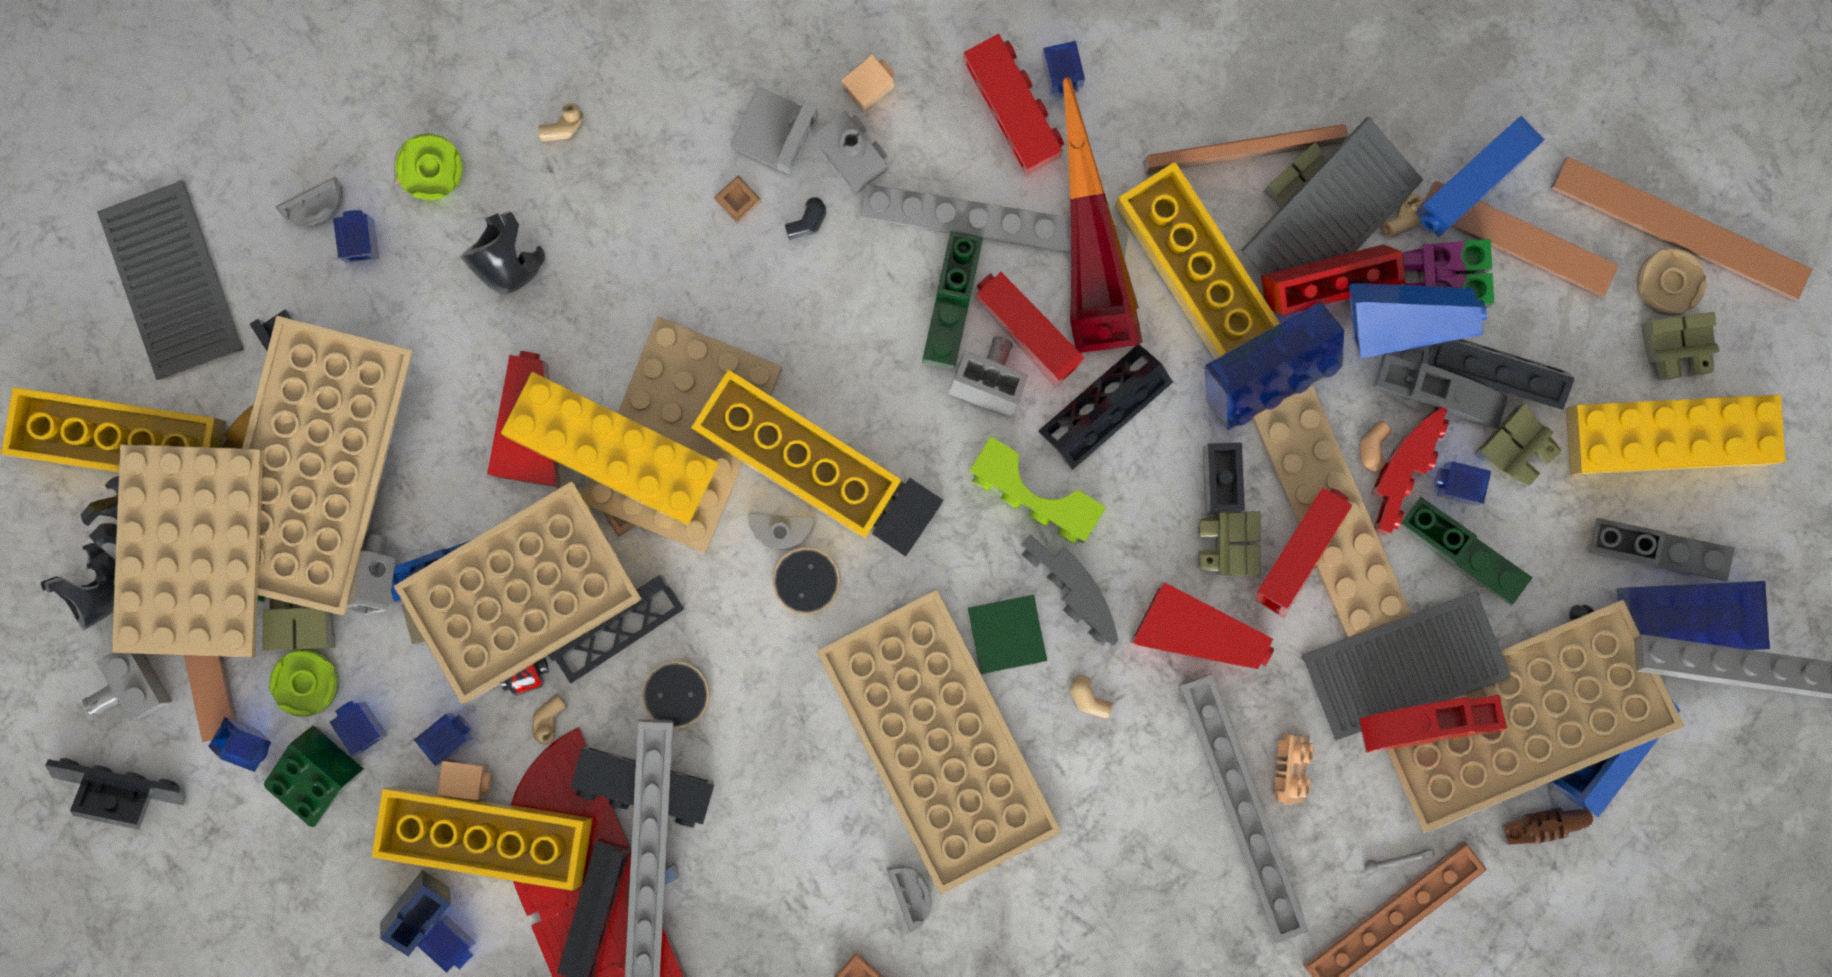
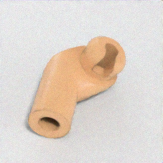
M1382 420L1361 439L1359 444L1361 461L1365 467L1373 472L1380 471L1385 466L1381 443L1392 432V429Z

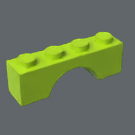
M990 436L969 470V473L974 476L971 481L986 491L993 487L1001 492L1002 496L1000 499L1015 509L1022 505L1032 511L1029 517L1046 527L1048 523H1051L1060 529L1058 535L1075 545L1077 540L1082 543L1086 542L1105 511L1106 506L1078 489L1069 496L1054 500L1034 495L1025 487L1020 478L1018 470L1020 454Z

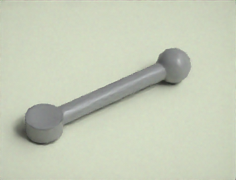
M1427 849L1418 853L1379 862L1369 860L1365 863V870L1373 874L1379 868L1431 858L1435 856L1434 849Z

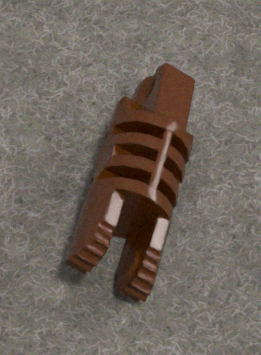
M1559 807L1526 814L1521 818L1502 824V831L1507 845L1539 844L1567 838L1569 832L1579 831L1582 828L1586 829V827L1589 828L1594 821V816H1592L1589 810L1574 809L1563 811Z

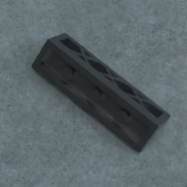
M1465 339L1438 343L1439 348L1432 366L1496 390L1561 410L1564 409L1575 380L1568 371Z
M1140 344L1136 345L1038 432L1058 452L1065 464L1074 470L1167 389L1173 381L1159 360ZM1140 357L1147 362L1139 370L1130 371V366ZM1120 382L1119 387L1114 392L1104 393L1105 388L1110 383ZM1086 404H1094V409L1086 415H1079L1080 410ZM1061 426H1069L1068 432L1060 439L1056 440L1052 436Z
M658 575L637 589L642 597L641 601L548 655L552 661L557 662L570 684L685 610L664 576ZM664 591L674 608L664 615L650 613L652 599ZM647 602L645 611L636 610ZM631 612L644 615L642 628L635 634L622 631L624 617ZM649 616L658 618L647 625ZM619 621L617 630L608 628ZM602 631L616 634L613 648L607 652L593 649L596 635ZM621 635L629 636V638L619 643ZM590 640L589 648L579 647ZM573 650L588 652L585 666L573 673L563 657ZM592 653L601 655L591 662Z
M601 840L596 841L557 974L567 977H594L631 849Z

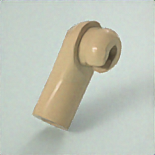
M568 103L562 108L563 113L557 123L539 125L540 141L563 140L572 137L583 119L579 106L574 103Z
M1415 193L1410 194L1401 203L1397 217L1383 223L1382 229L1388 238L1417 226L1420 218L1416 212L1424 205L1423 198Z
M1076 676L1070 685V694L1077 708L1080 711L1108 719L1112 703L1095 698L1090 688L1091 680L1087 676Z
M555 694L533 714L532 733L535 740L540 744L546 745L554 740L555 716L567 707L566 702L559 694Z

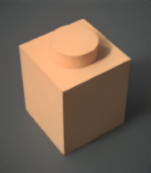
M871 55L841 80L842 88L864 113L894 88V79L892 77L895 73L883 59L878 62Z
M452 759L442 761L437 795L477 801L483 799L485 793H490L493 775L488 773L489 764Z

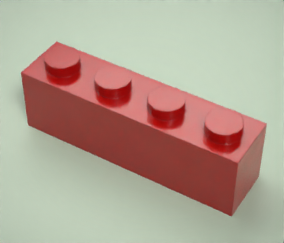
M997 34L963 52V62L1025 176L1059 159L1062 155L1063 150L1061 147L1064 146V141L1057 128L1051 129L1045 118L1049 115L1040 98L1034 99L1030 91L1033 85L1027 72L1024 69L1019 71L1014 59L1017 58L1013 46L1009 40L1003 42L1000 34Z
M1384 244L1261 275L1265 301L1273 312L1282 316L1349 299V284H1406L1402 251Z

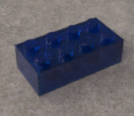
M1322 302L1313 305L1206 364V402L1227 430L1237 425L1247 424L1260 412L1266 409H1274L1287 397L1306 391L1313 383L1324 377L1329 378L1335 375L1343 366L1345 330Z
M1765 581L1617 588V602L1624 600L1640 635L1746 650L1770 649Z

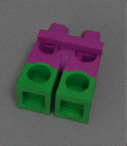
M1491 239L1422 244L1418 249L1402 253L1404 272H1419V283H1406L1403 285L1473 288L1478 301L1483 300L1486 308L1494 304L1493 273H1488L1492 270Z

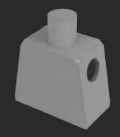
M367 534L364 551H361L347 602V610L368 615L388 610L395 558L384 555L387 537Z

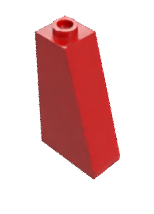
M1002 272L996 277L990 273L976 286L979 292L976 293L975 299L1055 388L1082 364L1085 357Z
M520 351L519 356L509 355L487 475L559 488L560 474L557 462L501 434L531 373L534 372L550 380L548 364L543 360H539L540 354Z
M1322 487L1258 589L1256 602L1280 617H1286L1352 508V504L1347 502L1349 498L1344 493L1334 488L1328 491Z
M1165 582L1159 585L1130 642L1136 646L1252 669H1259L1261 664L1266 666L1274 652V648L1270 646L1273 638Z

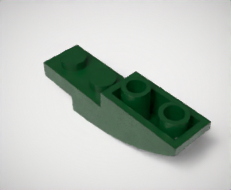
M950 231L922 364L955 371L982 247V237Z
M1421 496L1401 522V525L1436 555L1481 588L1485 587L1510 606L1515 603L1533 578L1477 539L1476 534Z

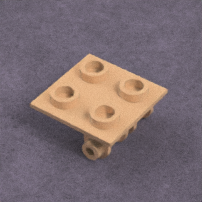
M1282 733V740L1278 739L1277 757H1286L1288 761L1276 760L1277 764L1287 765V771H1275L1276 774L1286 775V778L1275 777L1273 794H1277L1276 801L1284 802L1283 805L1304 803V797L1307 798L1309 796L1310 778L1306 777L1307 763L1310 764L1312 762L1314 748L1313 744L1309 743L1310 736Z

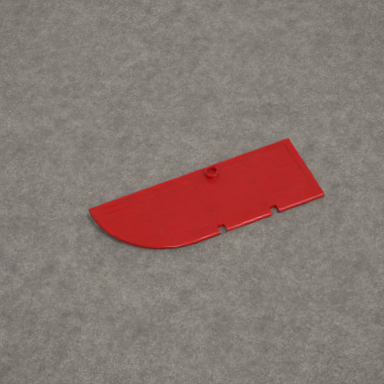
M580 727L558 738L534 760L522 777L511 802V805L592 818L581 887L572 891L513 881L526 915L529 916L536 912L540 915L542 921L532 924L531 927L552 977H567L557 974L596 841L601 840L631 849L614 807L609 805L610 799L596 796L595 801L576 796V790L570 788L582 746H587ZM631 851L594 977H625ZM662 925L660 977H685Z

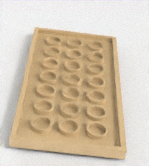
M276 316L242 449L263 450L258 595L342 616L346 615L350 590L359 555L365 543L413 350Z
M937 589L816 651L940 895L1061 832Z
M1624 600L1501 650L1511 678L1454 698L1469 697V699L1500 695L1507 729L1504 731L1437 740L1430 744L1386 750L1423 834L1684 727L1661 676L1637 672L1634 638L1640 636V633Z

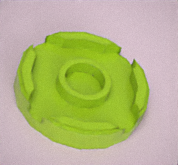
M432 133L416 134L404 141L398 149L394 161L395 176L402 189L413 197L426 201L442 199L451 193L460 183L463 172L461 155L455 146L443 136Z
M299 649L288 653L276 662L270 674L269 689L281 710L292 716L309 717L323 712L333 703L339 689V676L335 665L326 655L316 650Z

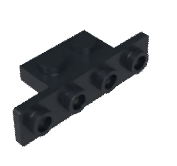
M61 758L59 761L48 759L45 765L52 778L80 784L70 809L73 816L139 830L151 799L178 805H184L186 799L181 787L176 782L167 779H160L159 782L147 780L144 776L134 772H127L125 775L113 773L111 769L104 766L94 765L92 768L80 766L76 761L67 758Z

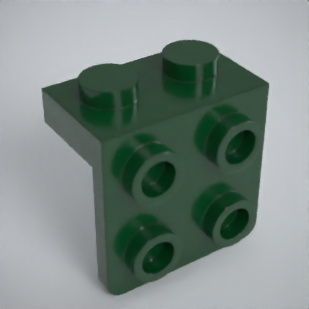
M313 725L288 745L265 780L264 787L308 826L315 827L339 793L354 782L363 772L364 768Z

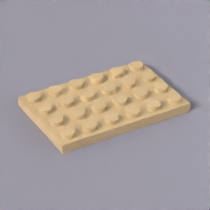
M657 316L618 414L718 462L719 466L689 526L592 479L589 480L583 495L587 505L707 553L743 462L690 428L728 369L771 396L782 366Z
M120 444L112 653L255 657L263 450Z
M573 481L394 585L395 590L462 705H465L642 600V597Z

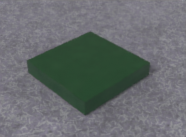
M1034 595L968 608L981 674L1047 661Z

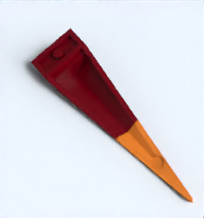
M1066 77L1063 81L1068 144L1071 216L1070 323L1075 348L1080 353L1136 346L1143 343L1136 310L1139 306L1072 81L1069 77Z

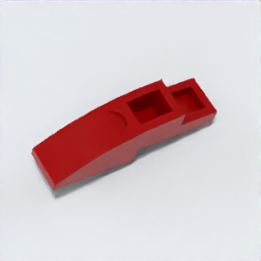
M1436 409L1421 419L1405 434L1385 461V466L1379 472L1371 491V495L1383 499L1374 524L1376 532L1384 535L1391 534L1393 529L1398 530L1404 516V511L1400 510L1404 497L1408 498L1415 482L1411 475L1420 476L1426 474L1427 470H1432L1435 466L1438 451L1434 449L1438 438L1442 439L1449 424V420L1445 419L1447 409Z
M1500 695L1472 699L1465 697L1428 703L1359 719L1366 753L1430 744L1437 740L1499 732L1507 729Z

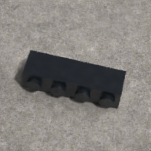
M582 746L570 788L576 790L575 795L594 801L596 796L610 799L609 805L628 810L629 805L634 806L636 760ZM674 770L670 771L668 815L676 817L675 823L694 828L695 823H704L714 788V781Z

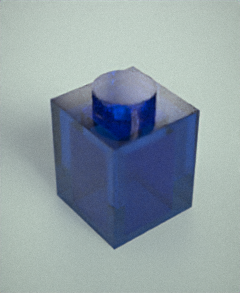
M1076 41L1043 48L1041 57L1050 94L1059 93L1061 97L1064 96L1063 81L1066 77L1071 79L1074 91L1078 93L1079 88L1084 85L1085 76Z
M350 210L343 212V217L333 218L337 254L340 260L345 263L379 259L375 222L368 214H363L362 210Z
M1453 461L1444 463L1443 468L1440 467L1435 477L1434 486L1438 488L1437 496L1475 506L1484 504L1491 471Z
M352 700L335 711L337 717L329 722L351 756L361 754L388 735L366 702H358L356 704Z
M446 713L415 738L414 741L434 766L442 765V761L451 758L474 738L469 734V731L472 730L471 726L460 714L455 716L453 713Z
M224 717L208 747L221 760L255 772L259 764L267 757L269 746L272 742L258 729Z
M446 915L432 927L418 944V947L441 969L448 973L454 967L461 970L474 955L470 952V949L476 942Z

